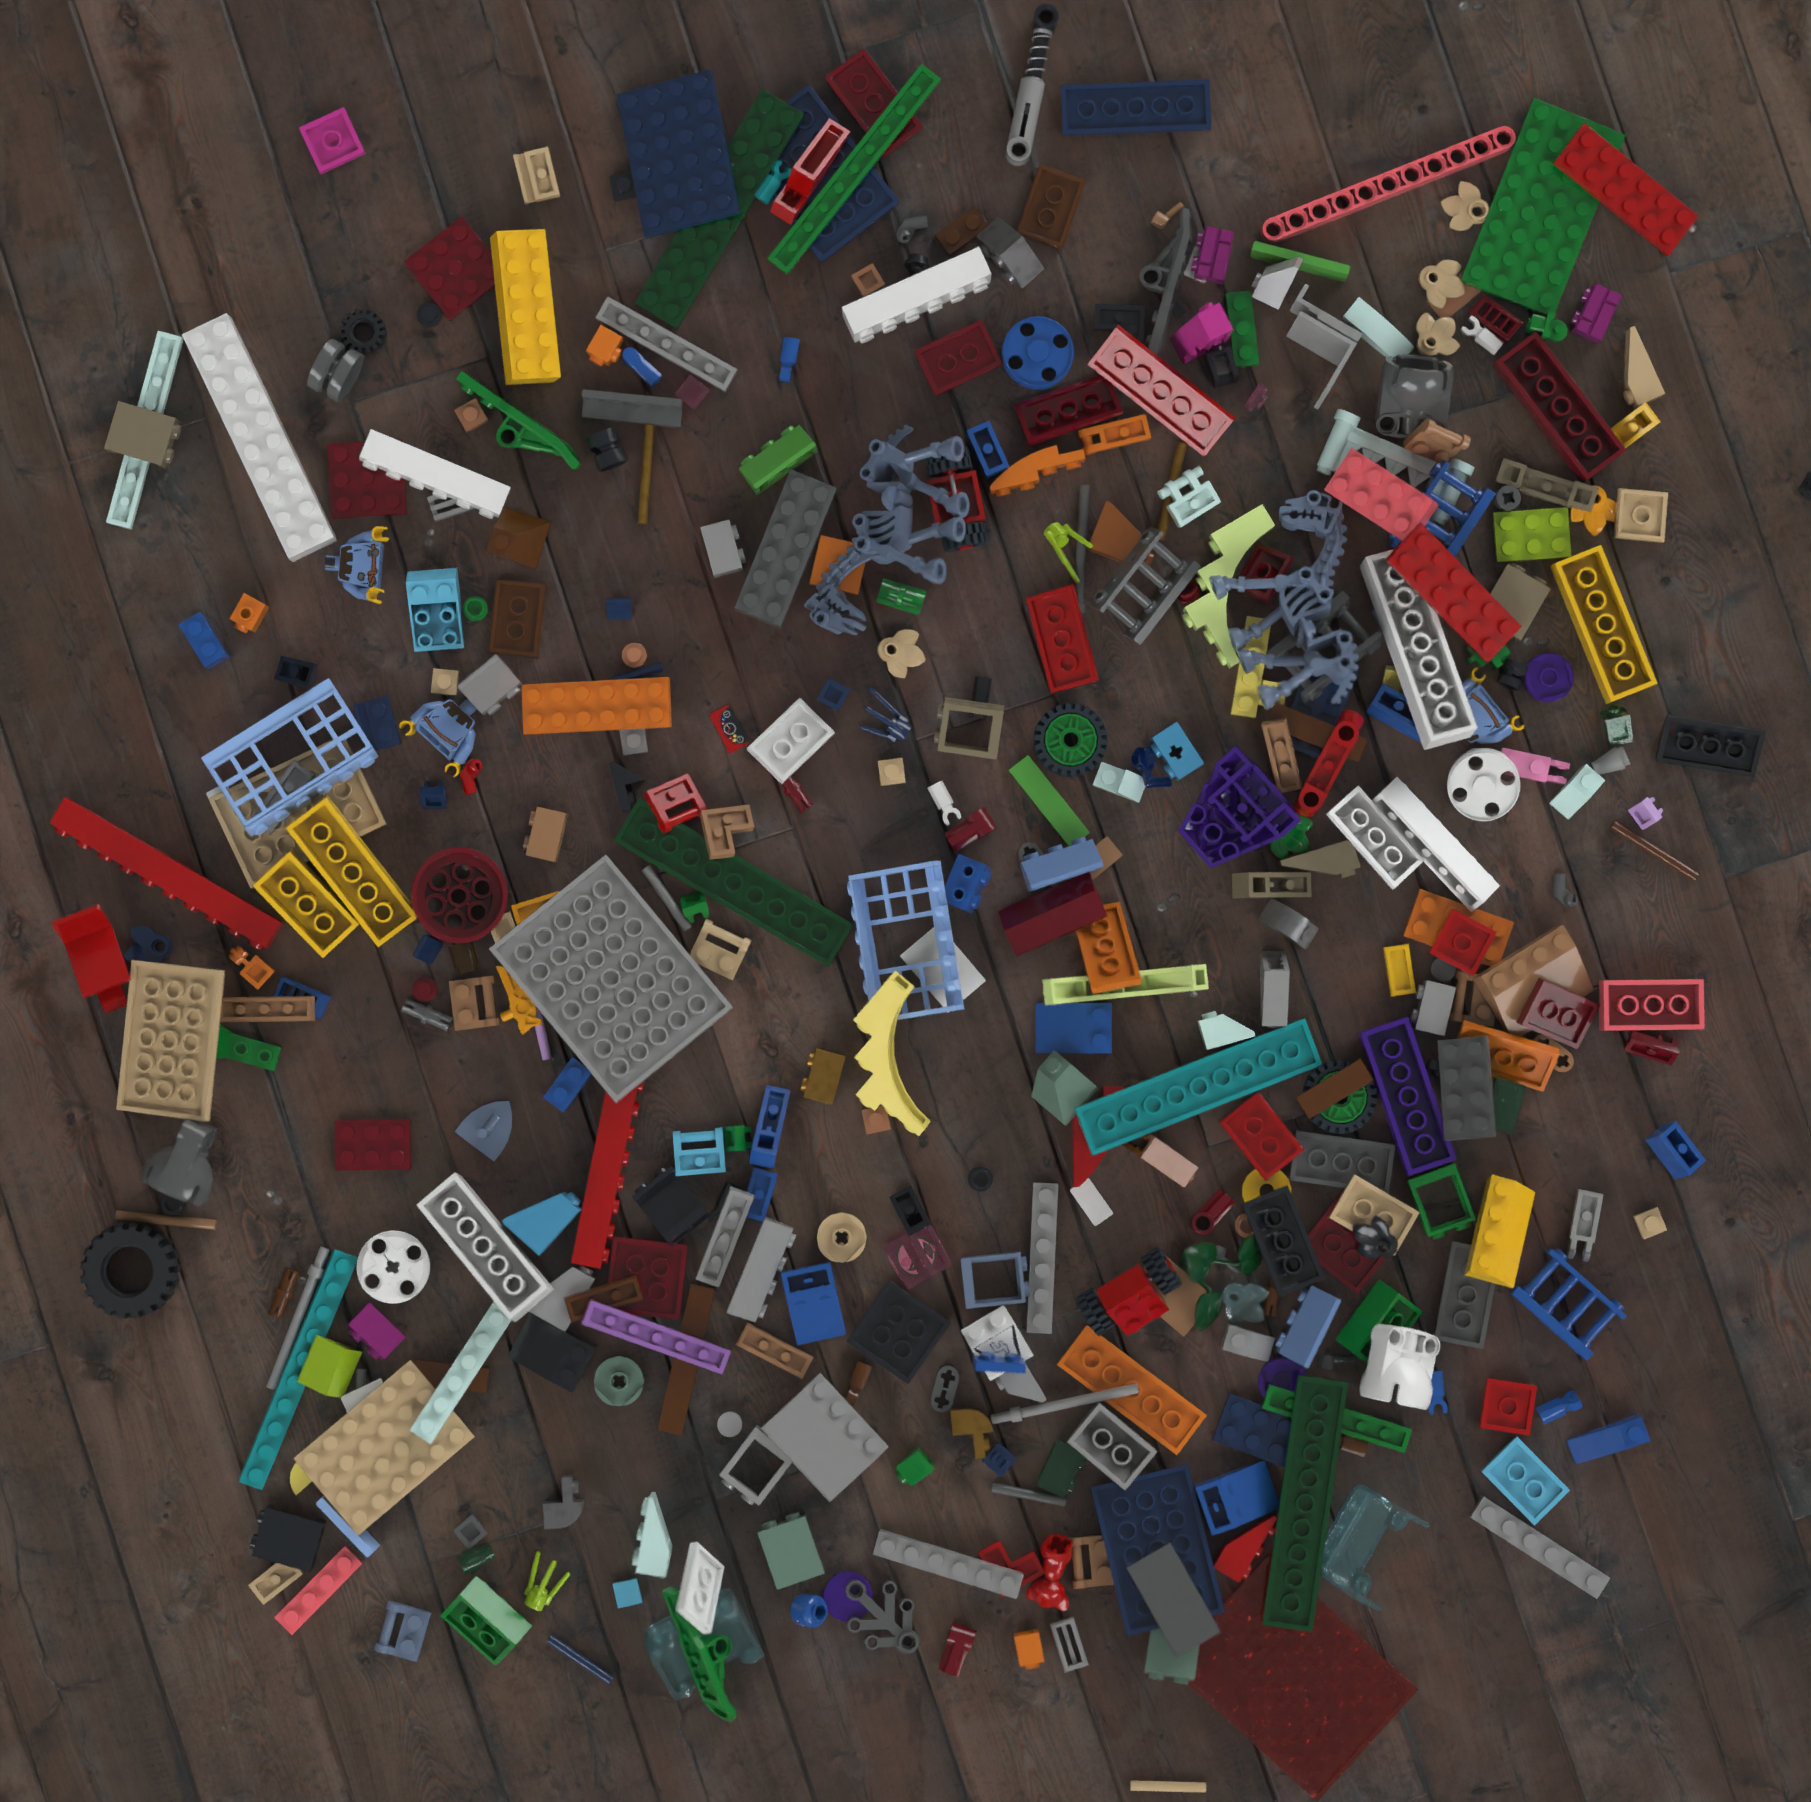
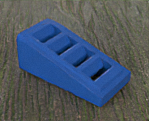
M281 976L273 997L284 996L288 985H292L288 996H295L298 989L301 990L299 996H307L308 993L310 996H315V1018L321 1019L331 996L286 976Z

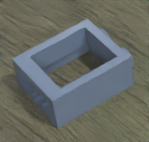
M1020 1251L960 1257L966 1309L1026 1303L1025 1297L1030 1296L1029 1282H1024L1023 1272L1027 1271L1026 1256L1021 1257ZM1015 1259L1018 1295L975 1300L971 1263Z

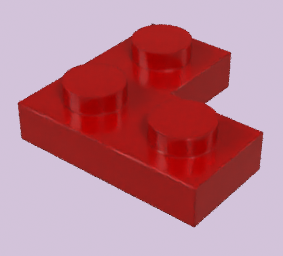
M1000 1540L978 1551L983 1561L1024 1573L1021 1586L1044 1575L1043 1567L1034 1550L1012 1562Z

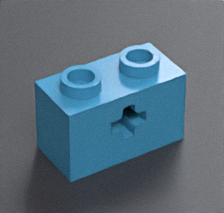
M1178 722L1151 738L1153 744L1150 745V748L1157 758L1160 756L1166 763L1163 767L1171 779L1175 777L1179 781L1204 764ZM1173 746L1174 749L1179 748L1181 750L1179 754L1180 759L1170 757L1169 754L1172 751L1170 747Z

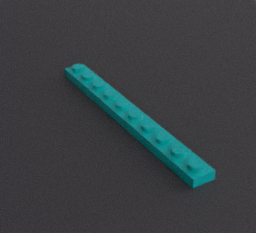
M335 1248L333 1249L239 1475L238 1482L260 1490L263 1489L305 1388V1385L297 1382L298 1376L315 1336L319 1335L326 1338L358 1258Z

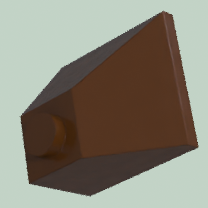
M503 507L493 527L486 552L490 555L536 569L551 522Z

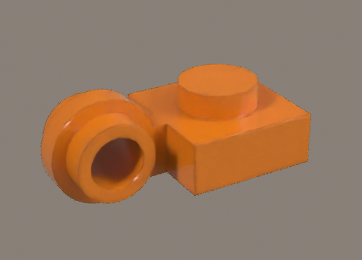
M240 945L236 948L232 947L230 950L231 953L228 957L238 966L242 963L245 965L239 974L257 990L275 972L257 954L249 961L247 957L250 954Z

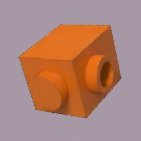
M600 325L586 349L587 354L590 356L589 360L601 367L603 364L610 366L612 361L616 363L623 351L620 349L624 342L623 337Z
M243 593L230 617V620L236 622L233 627L245 634L249 630L256 633L269 606Z
M1038 1629L1014 1633L1020 1667L1025 1666V1669L1040 1667V1663L1044 1662V1656Z

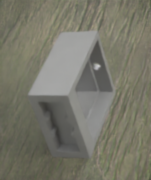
M756 1425L722 1469L719 1476L722 1477L721 1482L731 1490L735 1487L742 1492L741 1498L750 1505L754 1503L760 1505L792 1461ZM754 1439L784 1461L759 1495L729 1473Z

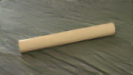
M1131 1780L1130 1791L1206 1793V1782Z

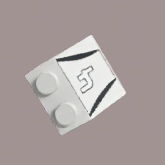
M1004 1305L961 1330L974 1355L980 1356L981 1352L994 1353L997 1357H1005V1354L1012 1353L1020 1355V1358H1024V1360L1034 1356ZM1004 1372L985 1373L989 1380L992 1381Z

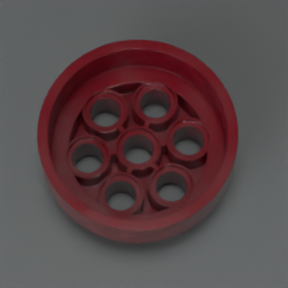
M450 848L431 856L418 870L411 888L412 909L419 924L433 937L448 943H470L486 936L501 921L507 906L508 890L501 870L488 856L469 848ZM460 865L466 866L469 869L468 878H458L455 874L456 868ZM435 874H441L445 877L446 884L444 887L437 888L432 884V877ZM479 881L487 883L488 893L485 895L477 894L475 884ZM461 890L465 894L463 903L456 904L452 901L451 894L453 891ZM433 898L438 899L442 904L441 910L436 913L431 912L427 906L428 901ZM472 907H482L484 917L480 920L474 919L470 913ZM455 914L460 917L461 924L458 928L448 926L447 918L449 915Z

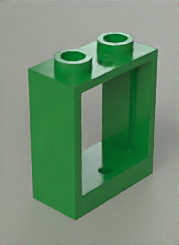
M1451 1162L1405 1179L1416 1211L1420 1212L1418 1217L1425 1236H1433V1239H1438L1448 1235L1447 1230L1455 1227L1457 1231L1471 1226L1470 1222L1476 1220L1455 1163ZM1450 1176L1464 1215L1431 1227L1417 1188Z

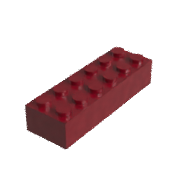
M1534 332L1492 365L1581 483L1586 482L1627 451L1537 332Z

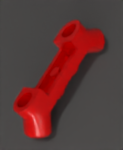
M1344 710L1341 712L1336 725L1294 801V809L1299 814L1305 817L1314 816L1328 796V792L1354 747L1364 724V718L1356 711Z

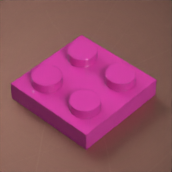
M344 107L299 127L320 174L366 154Z

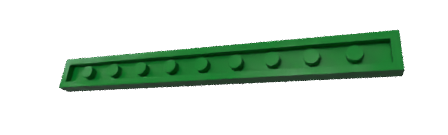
M923 64L918 67L770 254L768 261L786 275L790 273L938 86L941 78Z

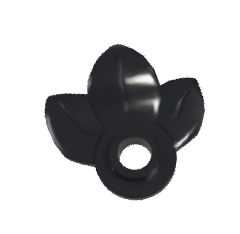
M1375 1215L1372 1218L1371 1225L1363 1223L1353 1225L1354 1237L1360 1243L1356 1250L1363 1257L1369 1259H1376L1379 1256L1390 1258L1397 1252V1239L1390 1234L1388 1224L1380 1217Z

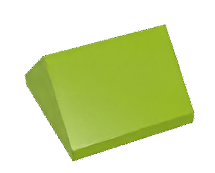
M316 1335L297 1382L325 1396L341 1398L346 1393L362 1351Z

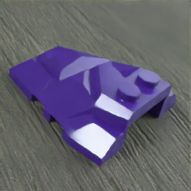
M1235 746L1216 763L1214 772L1208 782L1204 784L1202 793L1196 803L1192 805L1178 831L1206 864L1213 868L1283 838L1302 820L1291 807L1290 801L1255 762L1251 761L1238 746Z

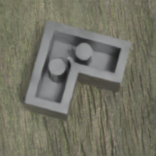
M999 217L976 236L981 243L979 247L982 253L987 258L991 257L999 268L1003 267L1005 271L1002 274L1010 284L1015 282L1023 289L1045 269L1023 236Z

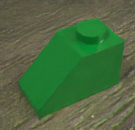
M918 1445L895 1465V1468L898 1470L895 1475L904 1485L909 1483L911 1486H914L935 1470L934 1463Z

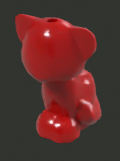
M1052 1534L1047 1536L1042 1542L1041 1554L1045 1558L1043 1565L1045 1577H1041L1033 1582L1026 1591V1598L1030 1601H1036L1043 1608H1056L1060 1611H1066L1069 1607V1599L1066 1596L1065 1587L1058 1581L1072 1557L1071 1548L1073 1542L1067 1537Z

